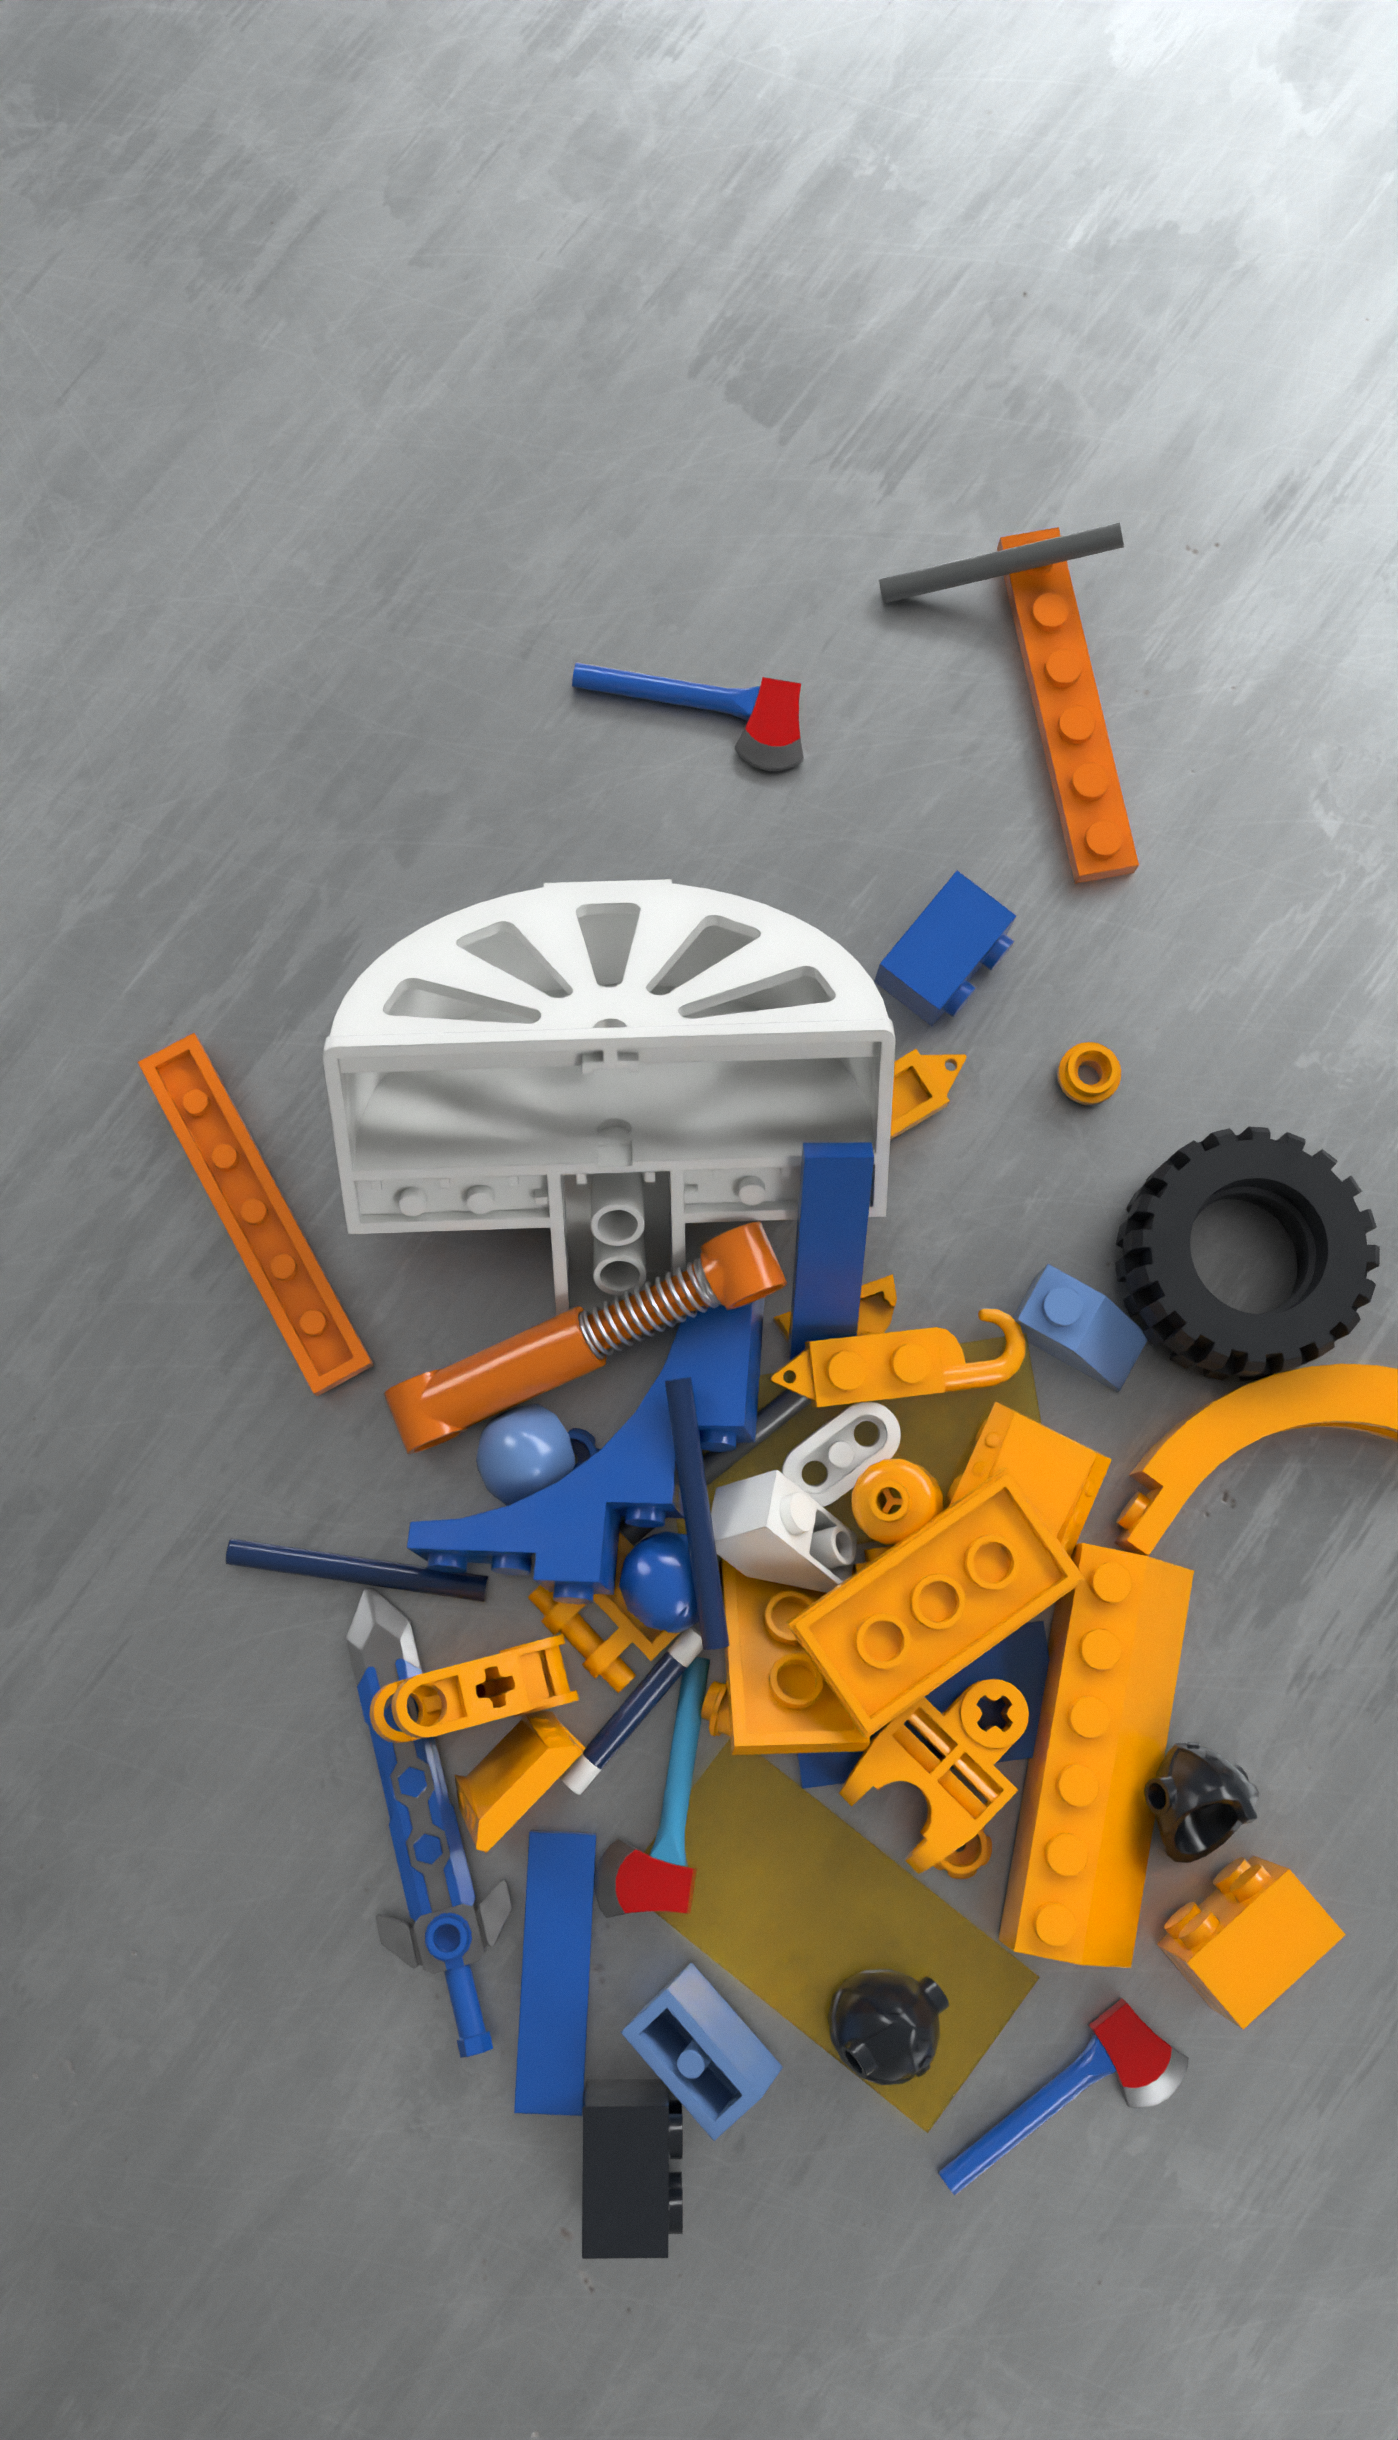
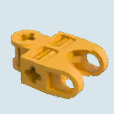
M561 1634L500 1650L499 1654L430 1671L387 1684L377 1691L371 1701V1724L376 1733L384 1740L391 1743H404L446 1734L512 1715L517 1717L579 1700L577 1690L570 1691L559 1647L566 1644L564 1635ZM392 1694H394L391 1706L392 1715L395 1723L403 1732L392 1729L384 1717L385 1703ZM409 1695L414 1698L418 1705L419 1715L416 1723L410 1718L407 1711Z
M988 1679L968 1686L942 1714L923 1697L883 1726L872 1738L867 1750L859 1758L838 1794L852 1807L872 1786L879 1790L884 1785L895 1781L914 1784L925 1797L927 1819L920 1830L924 1837L909 1853L905 1861L917 1874L928 1870L974 1838L1018 1791L994 1764L1022 1736L1027 1727L1029 1711L1024 1696L1009 1682L999 1679ZM980 1698L988 1702L996 1701L999 1698L1003 1699L1006 1706L1000 1714L1007 1723L1002 1729L990 1725L983 1730L979 1727L977 1722L983 1713L976 1704ZM906 1720L942 1755L939 1759L904 1725ZM951 1766L987 1800L984 1804L949 1770Z

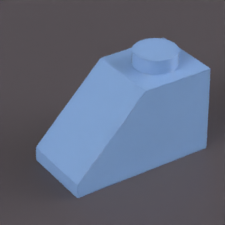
M1047 1264L1034 1277L1013 1316V1319L1021 1326L1026 1342L1116 1392L1121 1390L1147 1342L1143 1334L1144 1331L1107 1296L1050 1264Z

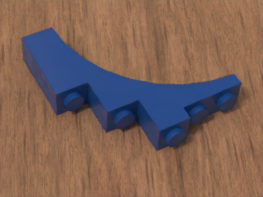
M765 1297L735 1309L727 1310L724 1305L719 1304L716 1308L708 1307L705 1313L697 1310L694 1318L687 1315L686 1321L681 1322L663 1369L636 1412L599 1452L560 1481L509 1506L460 1519L410 1522L407 1549L428 1561V1569L446 1573L467 1572L468 1563L491 1564V1571L496 1573L531 1574V1565H535L533 1580L549 1592H553V1600L561 1603L592 1604L594 1594L614 1595L621 1516L625 1517L626 1524L646 1528L665 1526V1518H684L665 1381L691 1377L701 1448L703 1450L728 1452L736 1449V1443H755Z

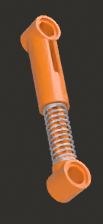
M761 1221L739 1226L712 1238L700 1247L702 1253H700L701 1257L699 1259L696 1258L693 1264L687 1263L686 1271L677 1267L675 1276L667 1272L666 1280L664 1281L657 1276L655 1285L648 1281L645 1283V1290L636 1286L634 1295L628 1291L624 1292L623 1300L618 1296L614 1297L613 1304L605 1300L603 1309L596 1305L593 1306V1314L580 1306L574 1307L448 1367L417 1375L389 1388L384 1392V1396L407 1454L421 1452L445 1443L465 1433L468 1430L467 1427L603 1367L606 1364V1355L611 1356L614 1349L621 1351L624 1348V1344L632 1346L635 1340L643 1341L645 1335L652 1337L656 1330L663 1332L666 1325L674 1327L676 1320L684 1322L687 1315L694 1318L697 1310L705 1313L708 1307L716 1308L719 1304L724 1305L727 1310L735 1309L780 1290L787 1285V1281Z

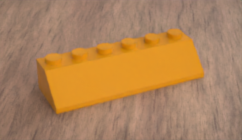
M1078 1543L1075 1545L1070 1558L1085 1578V1581L1055 1602L1048 1643L1049 1665L1033 1758H1029L998 1940L1012 1951L1078 1965L1131 1968L1155 1814L1151 1812L1146 1804L1144 1788L1149 1779L1156 1777L1158 1768L1165 1757L1194 1571L1149 1556Z

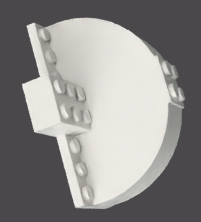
M672 879L544 883L542 888L508 894L456 911L420 928L379 956L357 978L344 996L335 1015L330 1036L325 1039L323 1064L348 1234L550 1228L557 1316L577 1306L593 1314V1306L596 1305L603 1309L605 1300L613 1304L615 1296L623 1300L624 1292L628 1291L634 1295L636 1286L645 1290V1283L647 1281L655 1285L657 1276L662 1278L663 1281L666 1280L667 1272L675 1276L677 1267L686 1271L685 1223L796 1220L798 1218L803 1143L872 1142L874 1164L868 1217H886L896 1045L893 1022L888 1018L883 998L872 978L861 964L840 944L817 928L788 913L737 895L707 888L672 884Z

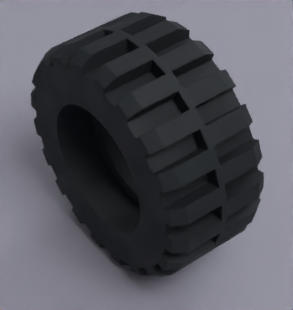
M1249 1126L1239 1135H1235L1228 1128L1210 1133L1201 1142L1193 1140L1177 1150L1146 1179L1144 1185L1134 1193L1126 1208L1129 1215L1127 1220L1119 1226L1116 1245L1123 1248V1257L1115 1263L1117 1282H1127L1130 1295L1124 1298L1123 1302L1130 1317L1140 1313L1148 1325V1328L1143 1332L1146 1339L1154 1347L1163 1342L1173 1350L1170 1360L1185 1369L1197 1365L1203 1368V1374L1206 1377L1224 1380L1231 1376H1239L1241 1381L1260 1380L1270 1375L1290 1371L1323 1356L1335 1348L1334 1342L1349 1335L1361 1320L1356 1312L1357 1309L1371 1301L1376 1284L1372 1280L1366 1279L1367 1272L1378 1267L1380 1264V1247L1377 1245H1367L1366 1233L1377 1228L1372 1210L1359 1211L1353 1197L1361 1193L1362 1190L1352 1175L1341 1181L1331 1169L1338 1162L1334 1157L1323 1149L1313 1156L1302 1151L1306 1144L1305 1139L1286 1132L1278 1140L1270 1139L1271 1132L1268 1128ZM1222 1199L1247 1201L1267 1210L1284 1226L1296 1251L1297 1278L1291 1296L1278 1308L1260 1314L1242 1312L1217 1299L1203 1284L1193 1264L1190 1238L1194 1221L1207 1206Z

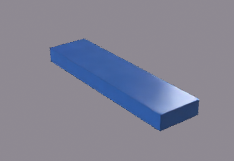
M872 1142L803 1143L788 1342L790 1360L805 1349V1342L857 1336L874 1164Z
M530 1830L514 2113L583 2115L597 1833Z

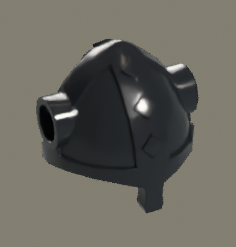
M1197 1742L1174 1744L1161 1762L1156 1777L1149 1779L1144 1788L1146 1804L1151 1812L1156 1815L1164 1850L1175 1862L1190 1863L1206 1857L1223 1845L1241 1825L1252 1823L1258 1818L1254 1806L1258 1800L1259 1791L1256 1785L1249 1782L1248 1775L1243 1768L1236 1764L1232 1765L1217 1752L1201 1746Z
M891 1969L863 1970L845 1979L832 1996L827 2017L831 2041L841 2060L859 2077L878 2085L904 2084L916 2076L918 2078L931 2068L930 2064L935 2056L941 2036L939 2015L949 2007V2001L943 1990L930 1977L925 1976L918 1982L908 1975Z

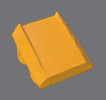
M995 1401L988 1419L984 1420L976 1435V1446L964 1473L954 1479L946 1495L947 1507L1001 1469L1009 1468L1067 1554L1071 1557L1112 1459Z
M541 1710L521 1715L522 1719L466 1777L454 1775L459 1810L477 1850H481L486 1854L586 1749L556 1718L552 1711Z

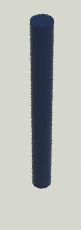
M691 1377L671 1379L665 1381L702 1645L704 1650L721 1649L728 1647L730 1644Z
M233 1538L230 1539L226 1551V1564L480 1602H485L489 1582V1576L465 1572H439L424 1566Z

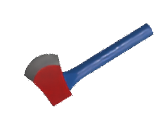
M575 663L572 687L723 712L748 721L735 745V751L742 759L754 767L765 771H782L795 767L804 760L799 726L801 683L762 677L760 686L724 688Z
M1121 1998L1088 2025L1094 2034L1084 2051L1072 2064L948 2163L938 2174L955 2196L1090 2085L1113 2073L1117 2077L1128 2107L1144 2108L1155 2106L1170 2098L1181 2085L1188 2068L1189 2058L1155 2034L1139 2018L1129 2004Z

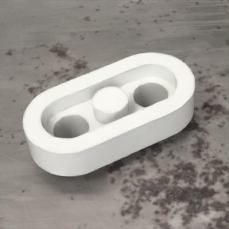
M873 1401L853 1403L792 1448L784 1459L782 1474L822 1507L830 1505L852 1489L857 1478L870 1465L893 1457L900 1444L901 1431L899 1423L894 1414L879 1403ZM863 1421L873 1422L878 1429L876 1441L867 1446L858 1444L854 1438L855 1427ZM810 1461L822 1462L826 1467V1477L820 1484L810 1485L802 1478V1469Z

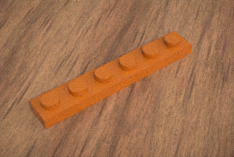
M1059 527L1000 537L997 551L1060 537ZM1067 561L1004 575L1074 883L1135 873L1139 866Z
M192 1033L139 1061L138 1064L313 1394L318 1397L373 1367L374 1364L197 1035Z

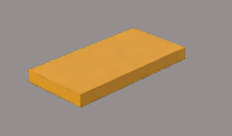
M1003 1468L936 1515L920 1529L895 1544L788 1620L786 1624L861 1735L868 1738L1085 1581V1578L1010 1469Z

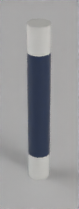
M691 1627L682 1632L586 1746L584 1752L564 1772L561 1780L578 1795L582 1794L703 1650L701 1633Z

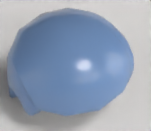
M537 1403L517 1407L490 1421L481 1433L476 1463L477 1470L487 1490L495 1498L509 1506L560 1481L574 1469L575 1457L569 1434L558 1417Z

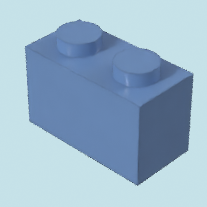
M692 1962L654 1996L621 2031V2034L713 2141L763 2097L783 2068Z

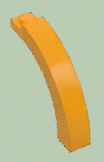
M1363 1364L1309 1366L1277 1373L1244 1385L1198 1408L1173 1426L1155 1443L1129 1474V1476L1150 1491L1146 1496L1138 1491L1126 1504L1116 1521L1124 1529L1114 1543L1126 1552L1149 1556L1198 1485L1219 1464L1234 1453L1270 1434L1299 1428L1333 1427L1368 1432L1398 1443V1369Z

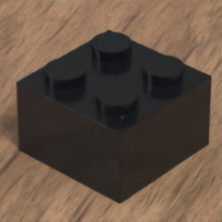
M587 2079L583 2104L582 2259L668 2258V2234H683L682 2172H669V2159H683L682 2104L679 2100H668V2087L661 2079Z

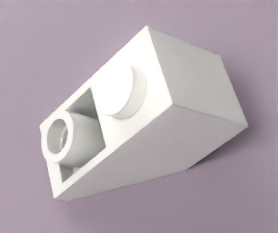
M777 1469L716 1488L711 1510L716 1553L746 1577L828 1593L852 1575L858 1535Z

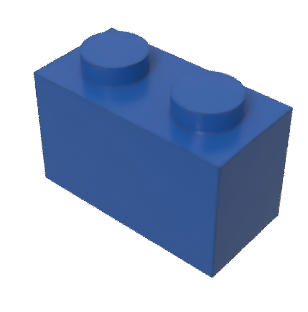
M957 870L879 964L874 982L930 1026H933L944 1012L954 1018L976 990V987L969 983L982 965L992 971L1013 945L1014 940L1008 937L1007 934L1016 915Z

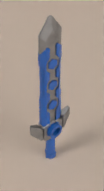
M367 1588L362 1593L347 1633L346 1641L364 1720L369 1726L389 1812V1829L410 1917L415 1921L412 1927L409 1922L378 1914L376 1916V1923L381 1944L410 1967L416 1968L421 1965L423 1970L433 1974L444 1971L459 2034L457 2045L460 2058L470 2057L493 2049L490 2031L485 2029L470 1964L480 1960L487 1951V1946L492 1947L496 1944L513 1906L506 1880H501L479 1904L478 1910L474 1906L476 1899L455 1807L450 1802L435 1736L404 1743H391L381 1738L371 1724L370 1705L377 1691L387 1684L423 1674L410 1620L377 1590ZM392 1694L385 1703L384 1717L392 1729L403 1732L395 1723L392 1715L391 1706L394 1696ZM409 1695L407 1711L410 1718L416 1723L419 1709L414 1698Z

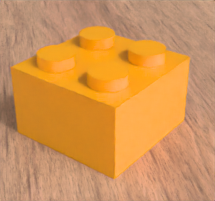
M1254 1855L1248 1861L1244 1857H1239L1223 1868L1213 1880V1884L1217 1889L1200 1905L1197 1906L1195 1902H1189L1177 1910L1164 1925V1929L1168 1934L1157 1943L1158 1947L1207 2005L1243 2030L1346 1935L1289 1868Z

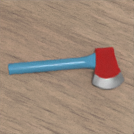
M696 1657L682 1674L660 1823L650 1854L633 1847L621 1839H617L600 1858L594 1875L595 1895L599 1908L606 1918L647 1911L691 1914L697 1869L688 1867L685 1827L710 1659Z

